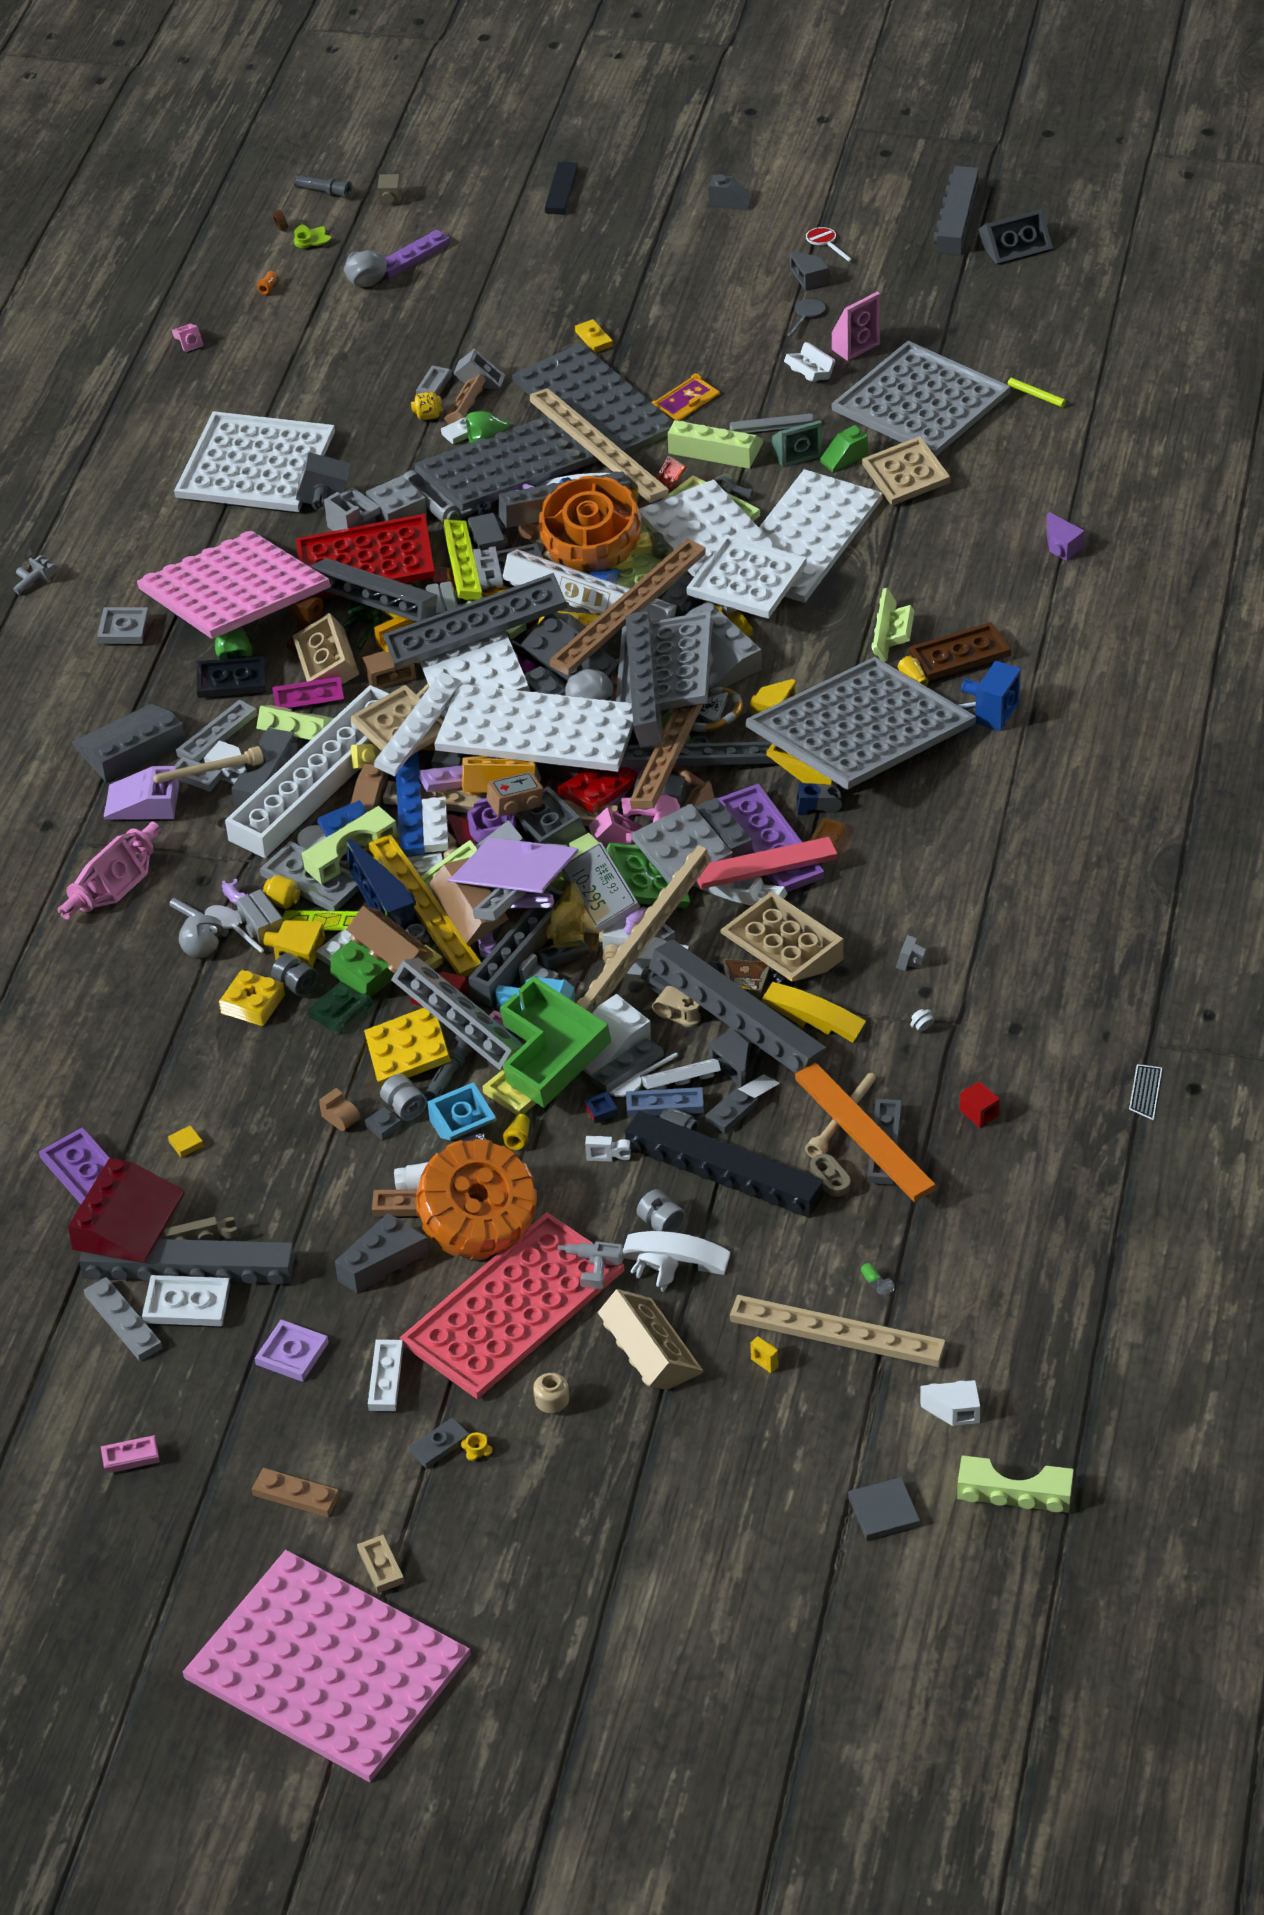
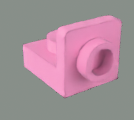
M188 324L172 330L174 338L180 340L183 351L188 352L203 346L198 326Z

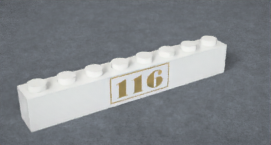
M518 549L507 554L502 579L510 581L511 585L518 586L554 573L566 602H569L570 606L575 608L583 607L588 609L590 613L601 615L629 590V588ZM656 598L641 612L648 611L651 621L675 617L677 605Z

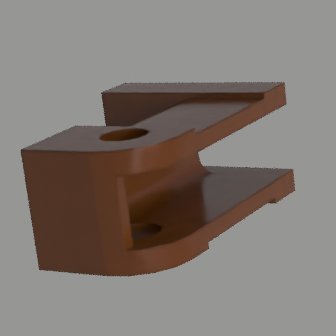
M309 596L289 605L290 615L297 617L298 631L296 633L324 617L323 601L319 597ZM292 636L286 642L287 649L298 653Z

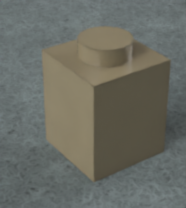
M379 174V205H399L401 193L399 174Z

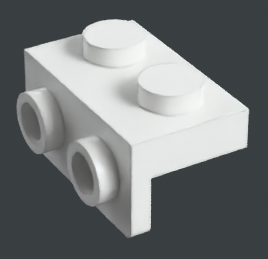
M805 342L801 353L786 354L784 362L790 365L792 370L804 374L807 380L817 382V380L830 378L835 359L809 342Z

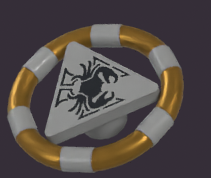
M715 687L708 690V696L711 697H708V702L703 704L697 716L703 719L704 723H694L691 731L711 732L730 725L738 718L742 711L743 702L740 695L724 687ZM728 699H732L734 704L733 710L721 718Z

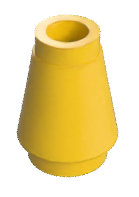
M906 656L898 663L897 667L900 672L924 686L928 684L929 680L917 658Z
M524 1114L516 1115L504 1132L503 1139L508 1148L520 1150L527 1145L530 1123L528 1116Z

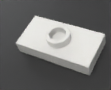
M466 417L441 428V434L453 445L468 438Z

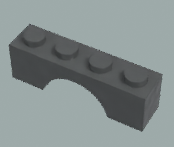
M267 728L259 742L263 761L266 764L258 770L239 775L232 787L234 806L240 807L296 754L297 743H295L294 733Z

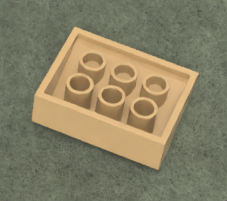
M772 891L721 929V934L792 982L826 973L843 960V938Z

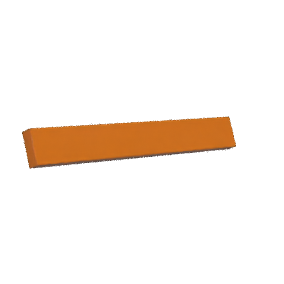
M816 1062L795 1073V1080L914 1202L936 1190L935 1183Z

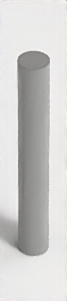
M176 898L170 901L172 908L188 917L204 915ZM209 926V929L213 931L217 929L215 926ZM223 928V932L221 935L226 937L229 933V929Z

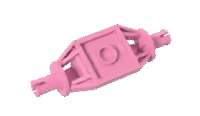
M150 822L142 831L137 829L128 830L126 834L117 836L86 864L76 881L66 889L69 899L58 907V913H61V917L68 920L78 909L90 912L95 907L117 903L148 874L149 859L154 851L151 842L162 833L161 828L155 831L159 825L155 822Z

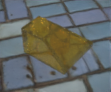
M575 879L569 880L550 915V924L547 925V937L552 939L555 948L581 946L584 944L585 902Z

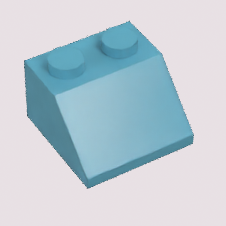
M474 1082L428 1101L430 1122L442 1139L452 1140L496 1121L495 1115Z

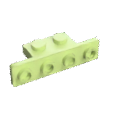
M888 588L882 590L879 613H877V625L874 629V642L872 643L873 653L883 662L887 661L889 647L910 641L914 609L911 605L896 609L897 602Z

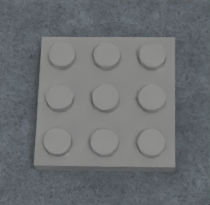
M692 804L632 833V840L668 883L671 882L674 873L684 865L689 853L693 852L698 845L707 849L710 863L732 858L733 854Z

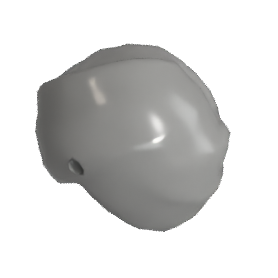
M368 250L363 252L356 251L348 256L343 271L348 281L354 286L371 287L384 277L387 262L381 253Z
M593 669L577 672L568 679L565 687V696L607 700L614 695V685L611 679L605 673Z

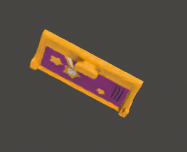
M695 373L690 379L651 403L671 420L681 421L720 395V392L703 381L702 377Z

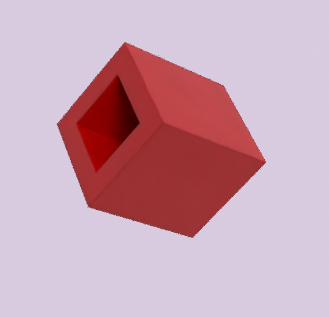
M980 1081L971 1087L965 1088L960 1093V1111L979 1128L999 1116L1000 1098Z

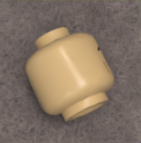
M546 1373L538 1377L534 1382V1401L541 1411L556 1413L568 1405L569 1386L567 1380L562 1375Z

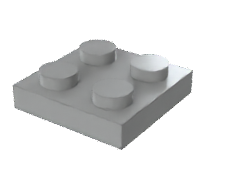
M104 607L97 635L98 644H143L149 616L148 607Z

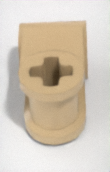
M666 986L652 1005L653 1011L659 1017L677 1022L685 1027H694L701 1022V1014L698 1011L700 1005L673 986Z

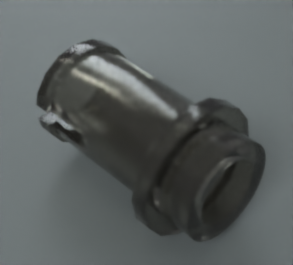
M655 532L653 536H650L652 543L651 553L655 558L663 559L667 556L669 549L665 544L664 535L660 532Z

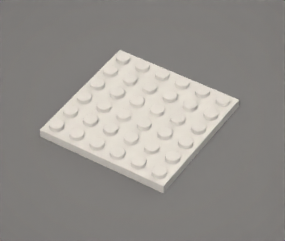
M213 411L174 490L175 498L299 512L303 502L295 499L298 482L308 452L322 456L325 455L335 433L334 425Z

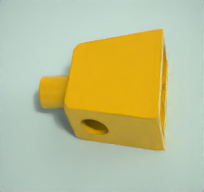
M286 920L283 922L278 933L267 931L264 936V945L274 947L276 960L285 953H292L311 967L314 966L317 959L316 951L322 947L325 941L323 922Z

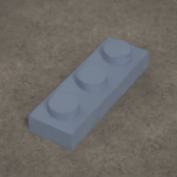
M702 1087L626 1091L627 1117H635L639 1110L653 1116H659L670 1107L688 1114L704 1113Z

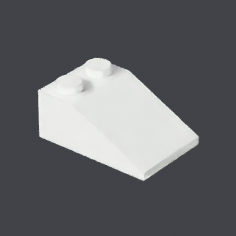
M617 994L599 1005L592 1014L608 1024L611 1043L583 1070L588 1075H591L646 1038L651 1041L650 1020Z

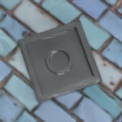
M901 1477L848 1491V1498L866 1541L920 1526V1520Z

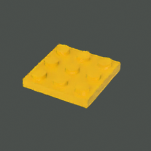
M421 1008L364 1030L380 1087L396 1074H404L409 1078L451 1062L440 1020L426 1008Z

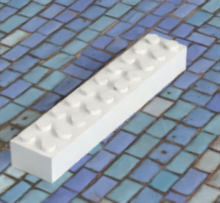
M369 685L225 820L228 841L263 858H266L360 769H352L351 745L374 743L351 722V716L389 693Z

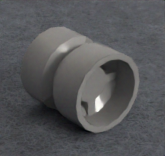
M396 1074L390 1077L381 1087L380 1097L391 1108H394L396 1114L404 1121L417 1118L426 1108L427 1098L404 1074Z
M658 1189L648 1192L641 1199L637 1207L638 1217L648 1225H651L655 1231L677 1233L686 1219V1212Z

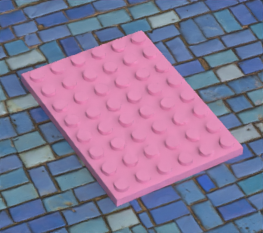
M253 531L244 532L240 537L233 540H225L217 547L204 549L202 553L196 556L185 557L182 562L175 565H167L163 570L156 573H148L142 579L137 580L140 590L211 639L331 587L327 577Z
M285 1550L185 1668L183 1676L193 1684L364 1780L371 1782L471 1654L470 1648Z

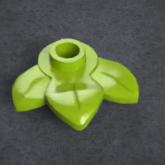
M302 224L294 231V244L301 249H306L311 245H323L331 240V236L325 235L324 226L309 229Z

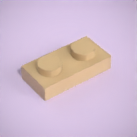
M384 1535L357 1544L359 1554L377 1593L404 1584L403 1575Z

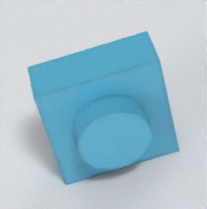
M498 985L495 991L497 1008L500 1009L514 994L519 996L518 990L520 988Z

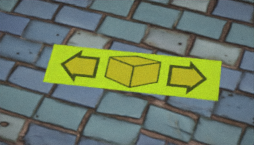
M285 910L283 919L284 921L323 922L324 930H345L359 911Z

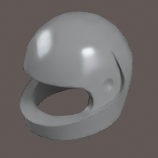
M194 915L187 918L179 932L178 941L180 947L187 955L193 958L208 957L218 946L219 941L217 937L223 932L222 923L218 918L210 915ZM209 926H215L217 929L210 932Z

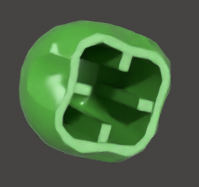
M487 411L469 413L466 416L469 442L472 443L482 438H492L496 433L508 429L510 422L508 420H500Z
M242 627L222 634L215 639V652L219 659L252 656V643Z

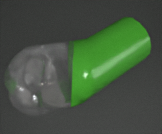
M866 1263L861 1267V1273L878 1294L887 1295V1293L894 1291L893 1281L890 1278L883 1280L871 1263Z

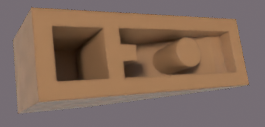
M365 763L357 778L351 804L360 800L367 812L377 806L380 807L389 781L388 773L374 767L372 764Z

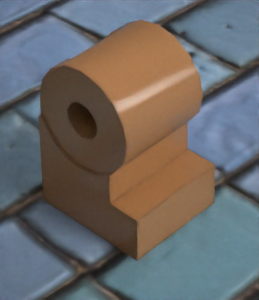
M337 1088L319 1099L321 1116L341 1131H345L361 1119L358 1109L351 1102H348L343 1097V1093Z

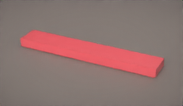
M829 837L711 862L697 879V882L701 889L836 860L837 852Z

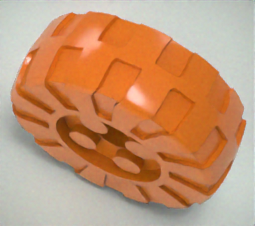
M592 475L582 476L572 481L568 480L557 486V489L552 494L549 493L543 502V510L539 515L541 539L546 551H549L550 557L558 564L580 572L608 570L609 567L618 565L626 560L639 543L641 537L639 507L632 492L612 478L595 477Z
M475 1139L474 1141L466 1142L460 1140L447 1145L446 1149L440 1154L436 1153L425 1166L416 1192L417 1217L421 1218L423 1223L422 1229L427 1237L440 1245L443 1251L456 1257L458 1255L467 1257L470 1260H487L490 1256L497 1255L499 1252L517 1243L528 1231L534 1218L537 1204L534 1178L528 1166L523 1164L518 1159V1155L506 1146L493 1144L492 1141L485 1139Z

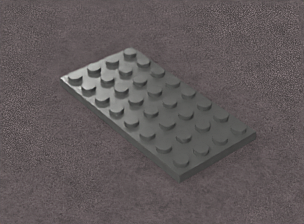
M582 343L512 374L513 382L529 396L532 393L547 388L627 455L667 437L668 431L673 424V421Z
M545 416L526 424L515 426L512 429L498 432L492 438H482L470 444L462 445L456 449L416 462L415 471L460 510L465 511L476 507L481 501L484 504L485 501L495 500L499 498V494L512 490H522L524 484L533 486L600 460L553 420Z

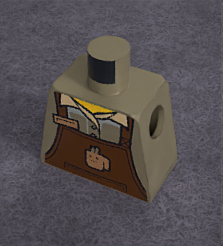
M724 959V976L761 1001L770 986L771 967L762 961Z

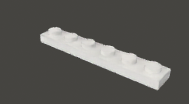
M441 671L376 758L374 767L396 776L452 700L462 680Z

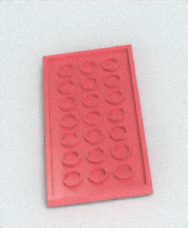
M546 1212L529 1227L526 1234L517 1243L494 1256L400 1337V1340H403L405 1348L478 1400L624 1272V1264H605L602 1289L582 1287L580 1285L581 1275L585 1272L593 1273L594 1265L589 1264L590 1259L579 1258L578 1255L558 1250V1245L593 1243Z

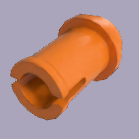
M269 271L263 279L258 281L257 289L261 294L272 292L274 284L279 279L278 276L273 279L276 275L275 272Z

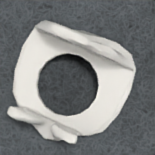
M642 1253L637 1257V1263L631 1269V1273L637 1271L636 1277L639 1279L645 1266L659 1271L656 1284L657 1287H661L662 1292H665L668 1284L674 1279V1272L678 1262L667 1255Z

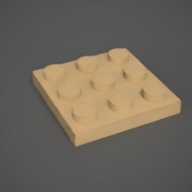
M921 436L862 459V465L891 506L950 483V476Z
M404 685L353 714L351 722L382 751L420 701V698ZM438 717L411 755L436 741L443 724V720Z

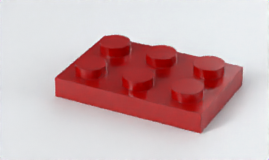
M629 767L619 768L618 772L587 768L559 786L558 795L594 813L635 786L638 772Z

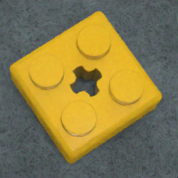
M241 970L219 1000L220 1013L263 1026L285 995L284 983L251 973L250 971Z

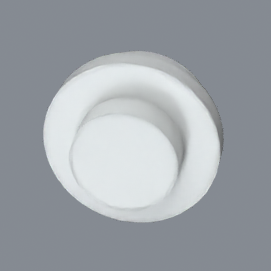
M921 1009L914 1013L911 1018V1027L919 1032L928 1029L934 1023L931 1010Z

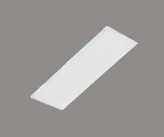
M762 1075L742 1086L739 1090L755 1098L780 1083L766 1075Z

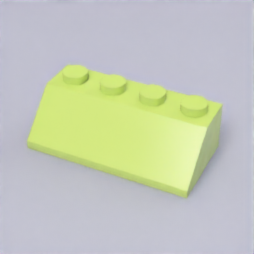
M674 420L668 431L669 454L749 469L763 444V439L756 435Z

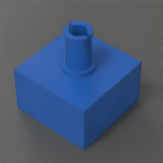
M995 661L980 683L965 678L961 686V692L976 696V724L998 731L1003 729L1020 703L1021 668Z

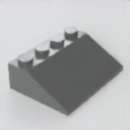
M149 704L72 741V745L101 778L108 782L179 748L186 741L182 722L171 711Z

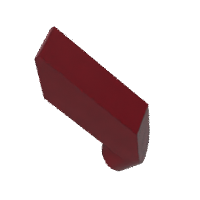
M447 815V827L451 830L453 838L456 840L457 848H460L469 840L476 846L474 838L470 835L467 820L456 815Z

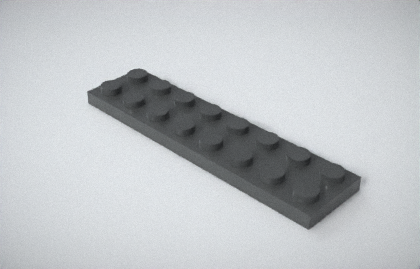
M554 573L385 633L383 636L397 670L568 608Z

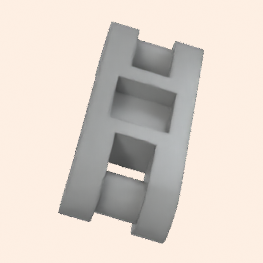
M489 547L488 550L481 551L480 549H473L481 590H488L489 587L503 588L496 547Z

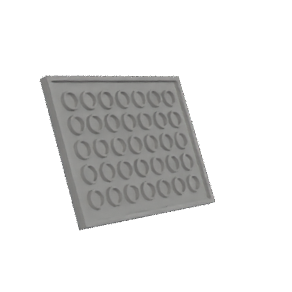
M873 657L747 718L746 727L842 787L850 789L975 725L976 716L880 659Z

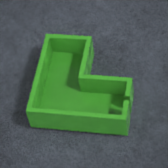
M533 976L518 990L519 996L514 994L500 1007L503 1025L527 1041L503 1064L507 1084L544 1108L611 1043V1037L606 1022Z

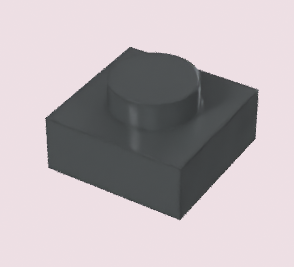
M383 1107L367 1118L365 1125L377 1137L384 1140L401 1128V1120Z

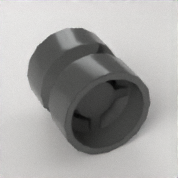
M285 953L274 963L271 976L274 980L283 982V986L287 987L288 990L302 997L311 992L315 987L318 972L292 953Z

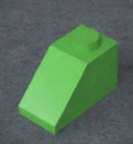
M855 425L837 433L820 458V462L834 473L867 457L868 436Z

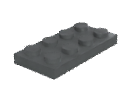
M553 613L545 616L521 644L523 650L566 682H568L571 676L585 669L601 671L610 678L619 668V662L600 648L570 675H566L551 667L550 659L579 634V632Z

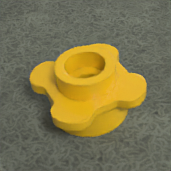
M472 1433L461 1442V1447L467 1452L466 1458L470 1461H474L483 1455L489 1456L492 1453V1447L488 1445L485 1434Z

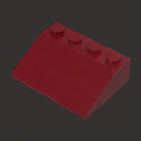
M109 1158L68 1225L72 1250L145 1263L183 1198L184 1190L133 1162Z

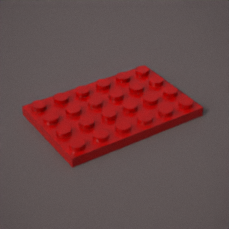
M425 514L296 538L298 560L309 567L328 558L404 584L436 577ZM326 591L312 595L321 599L338 597V595Z

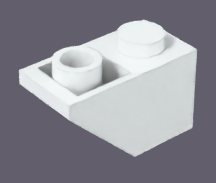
M975 1380L944 1384L934 1383L921 1386L920 1404L925 1410L952 1426L980 1423V1403Z

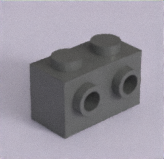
M688 574L680 576L661 599L677 605L675 617L685 616L703 601V599L687 595V586L694 576Z

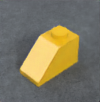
M790 679L761 687L757 695H754L750 701L752 716L795 696L796 680Z

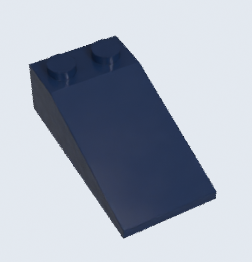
M348 839L347 868L368 906L379 909L406 930L409 925L414 924L416 919L414 911L416 900L413 893L408 892L401 881L355 841Z

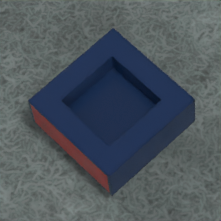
M608 1092L584 1100V1107L594 1124L618 1115V1109Z

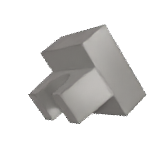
M907 935L896 968L903 971L906 970L907 966L920 968L926 949L915 944L917 938Z

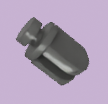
M646 966L641 973L640 978L646 981V986L659 995L666 986H672L651 971L649 966Z

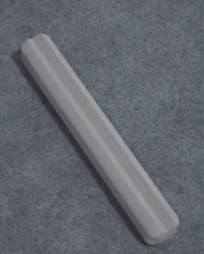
M810 413L736 421L730 423V431L754 433L790 429L814 422V417Z

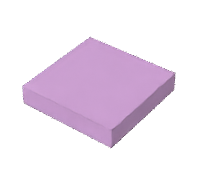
M280 1320L256 1355L255 1363L263 1368L303 1382L329 1343L328 1336Z

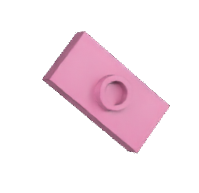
M155 1435L101 1446L105 1474L160 1462Z

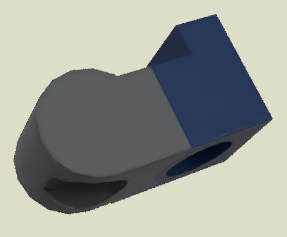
M799 783L796 797L797 815H807L808 810H824L828 813L839 811L842 807L840 788L836 785Z

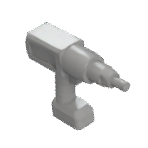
M596 1241L595 1244L558 1245V1250L578 1255L579 1258L590 1259L589 1264L594 1265L593 1273L585 1272L581 1275L580 1285L586 1288L602 1289L605 1264L620 1265L624 1259L622 1244Z

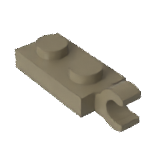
M215 1217L164 1229L165 1238L173 1240L220 1241L219 1236L227 1239H233L238 1236L234 1217H228L217 1222Z

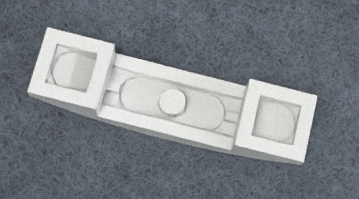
M646 1231L629 1234L623 1248L625 1259L637 1260L639 1254L642 1253L667 1255L677 1261L698 1264L699 1271L721 1275L725 1274L730 1258V1251L717 1244L686 1234L664 1231Z

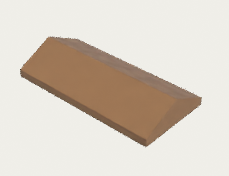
M468 857L443 864L428 885L465 943L469 946L509 920L504 912L499 919L492 922L474 919L473 909L492 893L487 886L448 882V878H451L469 859Z

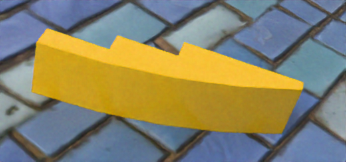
M772 982L761 1002L802 1027L807 1022L827 1035L832 1030L852 1043L866 1022L846 1009L823 998Z

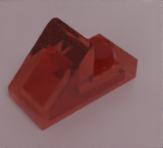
M667 456L656 479L668 488L669 494L679 486L678 483L687 467L674 458Z

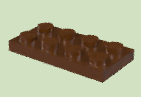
M989 622L910 646L909 655L917 658L927 679L932 681L1011 656V648L993 623Z

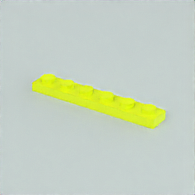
M445 519L443 528L458 598L479 600L481 599L482 590L467 523L461 520Z

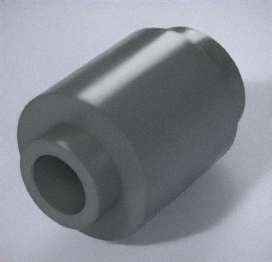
M674 1107L664 1110L660 1115L661 1119L696 1132L698 1130L699 1122L695 1120L694 1116Z

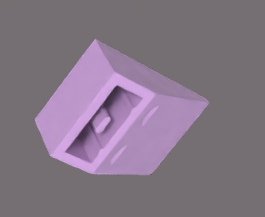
M152 766L110 784L104 820L174 819L179 792L178 779L156 783L153 778L156 774L176 770V766Z

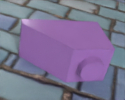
M1050 512L1047 514L1046 533L1049 552L1067 561L1084 548V530Z

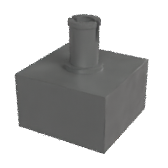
M308 452L298 482L295 500L312 504L315 510L317 506H319V511L324 510V499L336 492L340 494L344 492L348 482L351 463Z

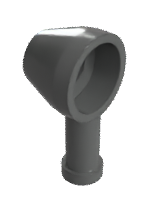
M725 473L714 479L725 492L751 499L753 489L734 485V479L730 474Z

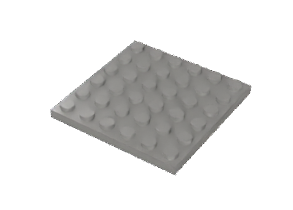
M907 341L832 403V411L902 443L921 436L936 457L1008 396L1011 386Z

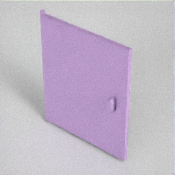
M489 837L451 878H448V882L543 894L544 889L579 850L573 847Z

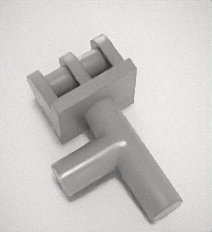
M39 555L34 560L30 558L29 562L33 571L29 573L24 568L19 567L16 570V574L23 578V580L13 590L19 595L39 577L50 583V577L57 572L58 566L43 555Z

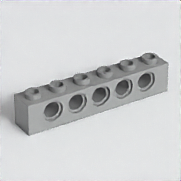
M419 957L403 960L391 979L499 1070H503V1064L524 1045Z

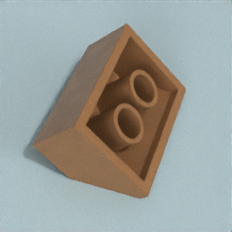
M362 906L346 928L352 934L350 936L351 940L360 946L364 944L370 948L369 954L379 961L383 959L389 963L388 969L393 973H396L401 962L405 959L419 957L425 962L433 954L430 949L376 908Z

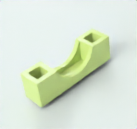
M377 806L304 851L302 858L305 870L321 885L341 873L339 863L344 854L347 853L348 839H352L360 847L369 846L370 842L388 834H391L395 840L398 838L396 821Z
M962 1456L958 1476L957 1499L968 1502L993 1503L999 1506L1010 1505L1025 1509L1034 1508L1051 1512L1069 1513L1073 1469L1045 1466L1033 1478L1011 1480L997 1473L990 1459Z

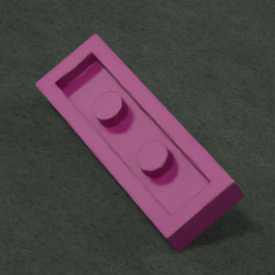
M340 677L272 687L275 706L283 708L344 700Z

